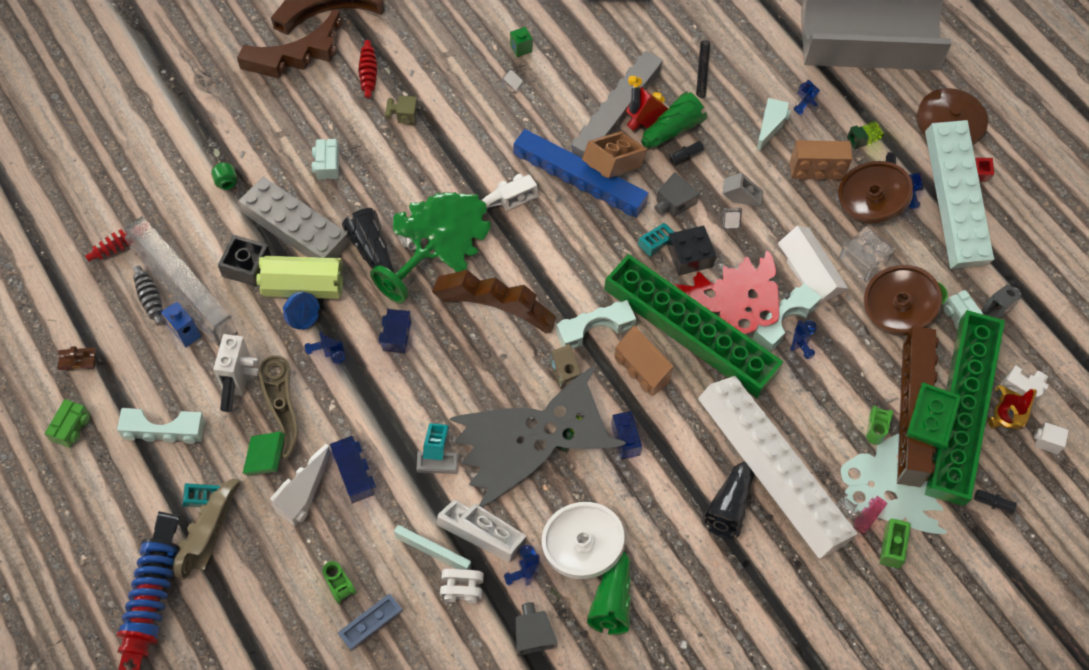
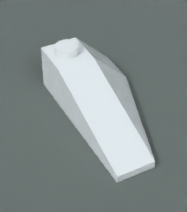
M327 444L309 459L306 468L300 467L296 471L295 478L292 481L287 479L270 498L276 513L294 526L299 522H303L307 517V512L331 455Z

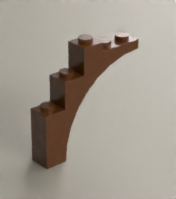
M285 0L272 15L271 21L273 29L288 35L306 19L333 9H362L381 15L385 10L384 1Z
M333 9L319 28L295 42L273 47L243 45L237 57L240 69L279 79L286 66L305 70L307 64H310L311 58L330 62L332 56H335L337 52V46H335L334 41L338 28L340 29L342 26L340 12Z
M468 270L438 276L432 293L444 302H473L509 312L534 325L545 334L551 333L556 320V316L536 300L537 295L527 286L519 285L508 288L496 277L479 280Z

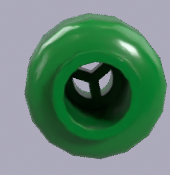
M220 162L211 170L216 187L229 190L236 184L237 175L231 164Z

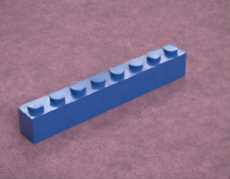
M526 129L522 131L513 143V154L518 158L530 162L535 167H540L548 174L561 178L562 181L576 186L581 191L588 192L596 199L607 202L610 206L622 210L627 215L637 218L647 203L649 192L618 176L611 178L602 176L599 171L589 167L581 157Z

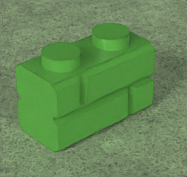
M64 399L44 434L50 441L71 448L72 444L78 441L83 425L85 426L89 422L90 413L85 406Z
M890 518L885 525L879 564L900 569L905 563L911 523Z

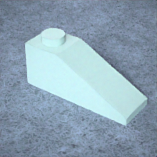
M768 98L756 150L760 151L783 127L784 121L789 120L791 111L787 110L789 102Z

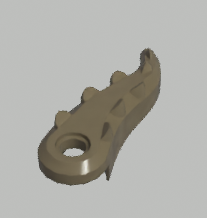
M272 355L261 362L258 377L266 403L282 433L285 434L281 456L283 459H288L295 448L298 437V424L290 397L291 368L284 357ZM273 367H278L281 369V372L277 376H272L270 370Z
M230 479L222 483V486L210 495V500L207 504L199 508L197 521L189 524L187 528L189 532L187 539L180 540L178 543L180 550L173 564V572L176 578L185 580L193 569H206L231 499L241 484L240 480Z

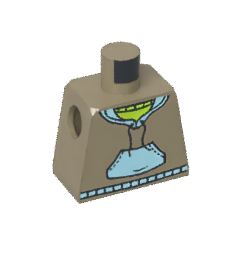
M570 344L551 352L548 362L559 386L563 388L578 377L581 371Z

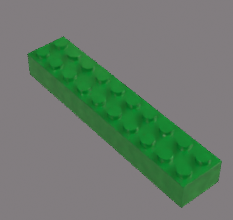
M630 254L605 279L604 290L621 302L628 300L634 312L726 377L736 376L747 392L757 399L779 373L784 361Z
M966 310L959 321L946 391L961 395L947 449L943 450L935 447V453L932 455L935 469L927 481L925 495L961 506H965L972 500L1005 320Z

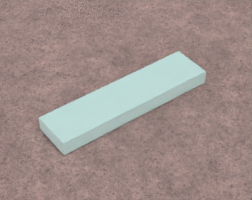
M397 525L394 530L396 539L456 569L471 570L470 560L400 525Z

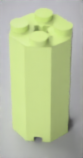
M265 256L259 258V268L261 271L260 274H257V285H260V294L263 296L290 297L294 293L301 291L310 293L316 298L339 299L342 295L343 276H341V271H343V264L341 258Z

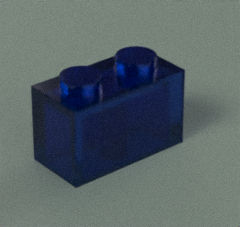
M387 309L386 316L383 315L382 318L384 330L379 334V344L382 345L383 351L406 354L411 326L410 311Z
M632 411L612 415L611 427L615 439L626 442V444L618 446L621 460L640 456L642 443Z

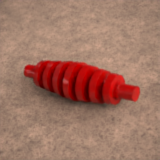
M365 40L364 47L361 48L358 72L361 90L365 92V98L370 99L372 92L375 90L377 62L375 49L371 47V41Z
M145 222L137 226L135 223L132 225L134 228L132 230L129 226L125 227L127 233L120 229L118 230L120 237L115 232L111 233L114 240L111 241L108 236L104 238L107 244L104 245L100 241L98 243L100 248H97L96 245L93 246L92 252L85 255L88 262L96 258L102 260L104 259L103 254L106 257L111 256L110 250L115 255L118 253L115 248L117 246L121 252L124 251L123 243L130 247V239L134 243L137 241L135 236L138 235L141 239L144 231L150 229L149 224Z

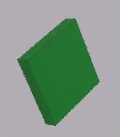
M279 431L251 436L243 474L250 476L277 472L285 434Z

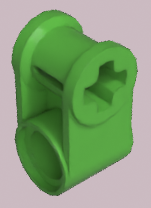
M876 405L872 406L866 434L868 442L873 445H879L883 442L889 431L893 410L887 411L877 408Z
M330 561L324 565L322 570L323 576L337 604H340L341 600L349 595L357 594L351 581L337 562ZM332 569L338 570V574L334 577L327 575Z

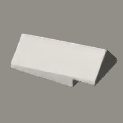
M796 226L778 242L779 247L788 258L787 264L801 284L805 283L822 297L819 304L849 289L810 228Z
M456 499L444 508L437 517V525L509 563L526 538L525 534L479 505L474 504L471 508H468Z

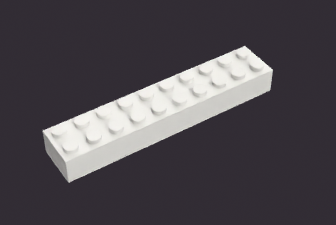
M733 376L715 382L706 388L698 400L817 557L821 559L848 544L858 533L737 377Z

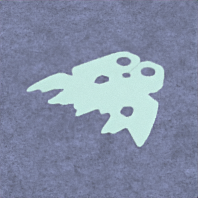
M899 434L877 445L875 457L868 453H862L850 459L841 467L842 480L849 485L845 495L850 507L887 521L890 518L902 521L906 517L907 522L911 523V528L934 534L947 533L945 529L938 526L939 521L928 517L923 512L930 510L943 511V507L937 503L935 498L925 495L927 481L924 482L921 488L897 484L898 459L896 456L898 454ZM857 468L861 473L860 478L856 480L851 479L848 475L849 469ZM869 481H873L875 486L869 487L867 484ZM886 491L894 492L898 498L887 500L884 493ZM854 492H863L866 498L863 503L855 502L853 499Z

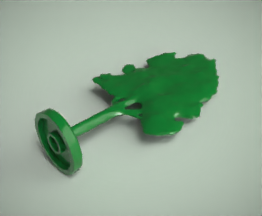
M456 192L436 193L434 196L428 197L426 202L410 203L411 216L407 217L406 212L396 213L393 217V231L396 235L410 237L416 246V251L412 258L396 274L384 266H376L370 272L373 283L391 301L402 304L409 297L408 290L402 279L424 258L439 257L442 262L454 269L455 272L467 270V263L464 261L465 253L469 256L478 254V249L472 247L471 239L483 240L491 229V221L481 220L483 214L487 211L486 203L479 200L478 194H457ZM422 238L429 240L428 245L424 249L421 248Z

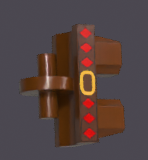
M71 346L70 349L58 351L59 361L57 368L59 370L72 371L81 368H95V348L77 349L76 346Z

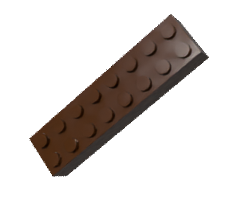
M912 326L903 342L897 484L921 488L924 482L928 481L930 474L934 473L935 462H932L935 446L909 438L906 434L922 382L934 386V383L937 381L938 373L935 371V366L938 362V354H935V351L938 347L939 338L936 337V329Z

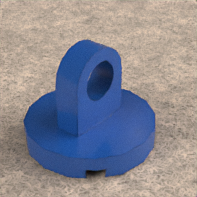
M304 291L294 293L283 306V317L286 323L294 329H308L318 319L319 302L310 293Z

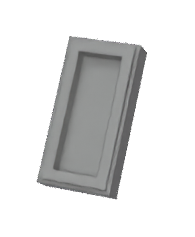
M418 452L417 473L457 474L458 453L444 452L443 460L424 459L423 452Z

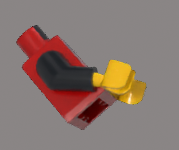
M630 76L628 83L633 88L631 89V102L626 112L632 116V119L628 122L627 126L635 132L640 124L649 128L669 108L663 104L665 98L661 93L654 92L652 95L644 88H639L642 84V79Z

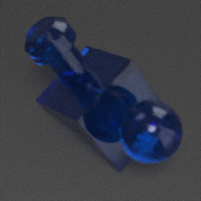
M810 80L799 86L797 94L802 98V101L793 108L794 112L798 115L804 112L803 109L807 104L815 107L818 105L814 98L820 90Z
M920 172L909 175L913 185V196L911 204H909L911 209L920 207V202H918L916 195L917 191L924 190L923 178Z
M800 320L797 322L790 349L794 351L801 348L805 359H811L815 356V351L807 345L811 334L817 330V325L814 321L807 320L803 323Z
M323 331L319 332L320 342L313 344L305 343L304 347L308 355L312 354L313 351L323 349L325 357H330L331 361L335 364H341L345 359L342 341L337 342L323 335Z
M527 544L521 547L520 556L523 560L519 561L520 570L511 574L509 572L504 574L503 577L507 585H512L514 581L521 578L524 579L526 586L530 585V581L540 563L539 554L535 555L533 546Z

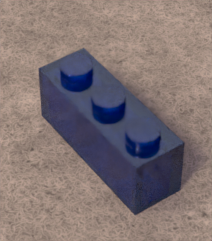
M349 436L329 444L351 504L374 496L373 488L376 485L373 477H368L366 470H369L366 459H361L359 453H362L359 441L355 442L353 436Z

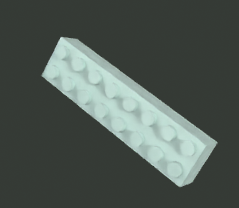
M968 120L932 123L925 131L950 269L986 266L994 260Z

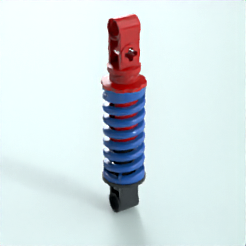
M159 511L153 538L141 540L139 551L141 557L138 558L136 562L138 568L134 571L136 579L131 582L133 590L128 593L130 601L125 604L127 612L122 616V621L125 624H122L116 633V636L122 639L121 646H119L117 651L122 654L118 670H126L124 666H128L129 663L133 664L131 670H140L142 659L149 656V645L158 643L160 628L154 625V622H160L163 619L162 615L158 614L157 611H163L166 606L159 601L168 598V594L163 589L171 587V583L163 578H171L174 575L172 570L165 567H173V557H176L180 550L178 545L172 543L180 515Z

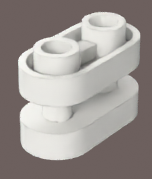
M442 570L441 580L447 582V585L440 587V597L444 598L445 602L465 600L469 604L477 603L478 600L482 599V589L476 586L483 583L484 573L476 570ZM456 583L468 584V586H455V585H456Z

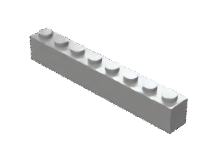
M646 50L641 56L637 57L634 66L629 67L624 79L621 78L619 80L617 88L609 93L606 102L601 103L599 111L591 116L589 124L583 126L578 138L573 139L570 146L572 147L571 153L583 158L588 141L613 134L628 115L626 109L631 102V89L633 86L629 85L628 78L630 76L640 77L642 84L639 88L642 87L647 90L661 72L663 59Z

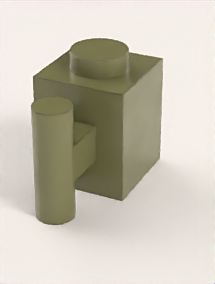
M399 95L398 104H394L395 100L393 98H388L385 118L391 119L392 114H397L398 123L415 125L418 109L417 97Z

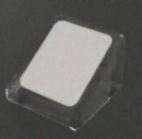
M511 68L501 79V87L514 94H517L525 83V80Z
M742 208L723 209L721 216L723 229H740Z

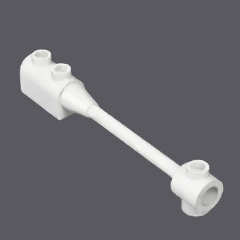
M518 174L510 183L501 181L497 185L496 190L481 201L486 203V208L502 205L508 211L537 198V184L530 175L523 177L522 174ZM398 235L403 248L407 247L409 250L416 249L410 237Z

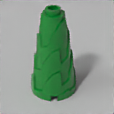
M685 91L669 106L668 110L657 118L658 120L644 131L641 140L642 145L645 148H657L669 139L672 140L684 131L687 132L696 125L703 123L707 119V113L702 114L701 112L704 106L693 93Z
M624 551L615 566L602 575L587 618V624L592 629L600 633L603 632V628L609 629L608 635L625 634L630 629V559Z

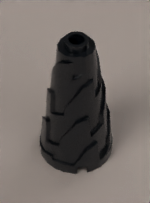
M373 208L358 210L352 213L354 218L351 220L347 216L342 222V227L348 233L349 239L370 268L373 270L376 266H384L394 273L387 249L388 245L376 210H373Z
M741 462L734 466L729 477L723 483L701 519L704 527L706 523L710 526L709 532L721 538L732 539L734 535H736V538L739 537L744 526L743 521L749 499L748 494L754 478V472L746 462Z

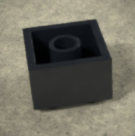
M704 225L669 233L667 247L678 276L714 267L716 254Z
M232 235L218 263L221 276L257 287V274H260L261 271L259 268V258L271 256L268 244Z

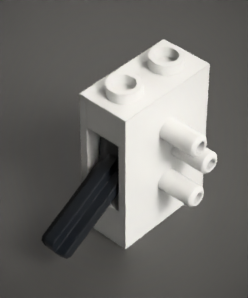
M223 334L213 370L222 388L220 410L223 412L232 411L234 395L243 396L248 376H258L259 369L251 367L257 366L259 360L251 358L242 336Z

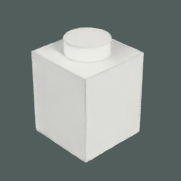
M1045 422L1041 428H1037L1035 431V447L1058 455L1065 448L1069 430Z

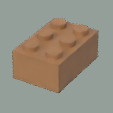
M620 131L588 141L582 160L589 167L599 171L602 176L611 178L641 168L648 149Z
M796 140L790 158L791 179H843L852 162L850 141Z

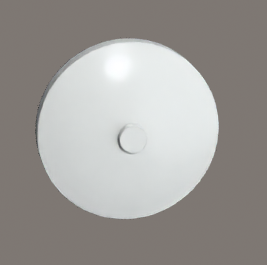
M578 502L561 508L548 520L542 533V548L550 566L558 573L574 579H590L606 573L619 561L625 546L624 529L619 518L607 507L592 502Z

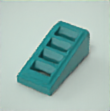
M665 223L639 238L638 246L650 257L667 244L668 236L662 230H665L668 234L674 233Z
M429 423L423 445L424 459L443 460L449 425Z
M185 483L182 507H201L206 505L209 501L207 500V492L212 494L221 486ZM190 492H194V499H190ZM199 492H203L202 500L198 499Z

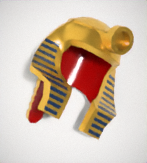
M998 385L995 388V393L1000 402L995 407L994 416L988 418L989 427L991 429L999 426L1009 429H1023L1028 423L1037 390L1029 389L1022 396L1002 385Z

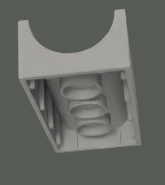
M804 0L801 9L804 65L940 71L951 46V39L940 37V14L943 0Z

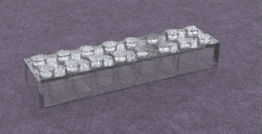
M143 216L124 227L125 239L129 243L131 251L135 256L139 255L141 257L140 261L146 268L149 267L151 269L150 272L156 280H161V285L166 292L173 294L172 298L174 301L182 304L188 315L195 320L194 323L200 331L204 330L206 332L205 336L211 344L215 342L220 348L223 334L238 335L230 314Z

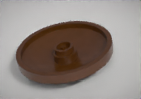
M943 88L927 94L917 110V123L925 136V131L932 123L968 120L972 145H974L983 137L988 126V115L980 101L971 94L958 89Z
M886 161L863 163L850 170L842 179L838 189L839 202L844 212L857 221L865 223L885 222L897 217L909 206L913 196L912 180L909 174L897 164Z
M895 265L880 271L870 280L864 293V307L869 320L878 329L892 335L906 336L912 326L928 328L938 317L942 306V293L936 279L926 270L912 265Z

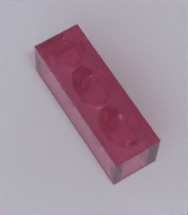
M878 495L875 499L872 497L868 502L869 507H865L861 512L863 515L861 517L858 516L854 521L855 525L853 528L863 535L888 504Z

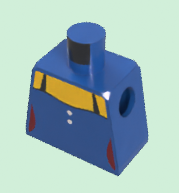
M175 302L161 312L165 324L185 348L201 338L194 321L178 302ZM187 327L188 332L183 333V329Z

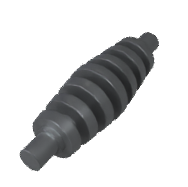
M135 266L133 279L138 299L149 318L155 320L157 326L163 325L164 321L161 312L164 309L160 293L149 274L143 271L141 266Z

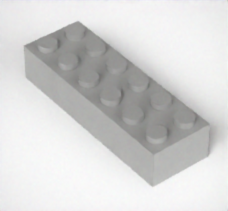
M262 177L238 201L243 214L306 257L338 258L350 245L346 231L265 177Z

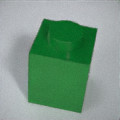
M526 26L510 32V46L516 57L531 53L533 50V38Z

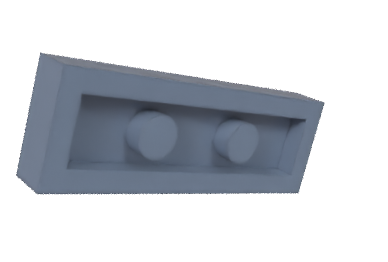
M389 593L340 630L338 635L350 651H352L403 611Z

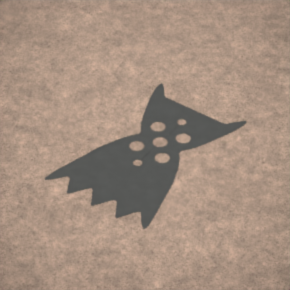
M595 366L581 373L563 388L543 411L530 408H505L450 418L453 422L467 426L455 440V443L473 446V449L462 461V464L481 468L469 485L488 488L487 493L480 502V507L490 503L530 475L549 457L557 446L569 449H599L626 444L622 440L608 436L587 384L595 370ZM561 405L566 408V414L563 417L555 416L554 409L557 406ZM578 413H582L584 415L582 420H578L576 418V415ZM529 417L537 418L538 424L535 428L531 429L526 426V420ZM549 422L556 425V431L553 434H547L544 431V426ZM566 428H572L575 431V436L571 440L563 438L562 433ZM520 436L524 438V442L521 444L517 443V438ZM539 439L544 440L546 448L543 451L535 450V441Z

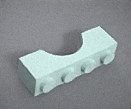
M805 283L800 288L796 287L788 299H783L780 302L778 321L769 326L758 325L752 339L769 352L773 351L782 342L785 335L781 321L793 315L807 318L818 307L822 297ZM771 313L766 316V320L772 317Z
M628 300L618 301L611 306L597 308L594 312L582 313L576 318L560 321L556 326V334L562 347L570 344L571 348L574 349L582 346L583 337L589 329L605 326L618 334L630 330L636 324V317Z
M122 408L117 431L123 439L129 441L143 439L148 442L163 440L168 443L183 441L187 444H194L195 442H202L205 418L202 412L181 411L174 421L164 425H156L147 421L142 409Z

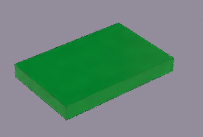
M922 382L906 436L946 450L961 395Z

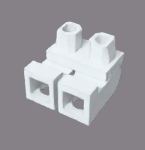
M1015 365L1000 385L1022 396L1029 389H1036L1035 402L1047 390L1049 385L1045 382L1048 376L1037 371L1034 376L1030 375L1027 378L1020 374L1022 369Z

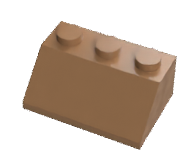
M634 325L616 346L614 357L618 364L623 365L627 369L630 377L640 383L644 392L654 396L670 383L674 366Z

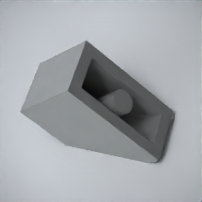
M739 173L724 178L722 194L733 203L758 207L762 205L763 190L746 175Z

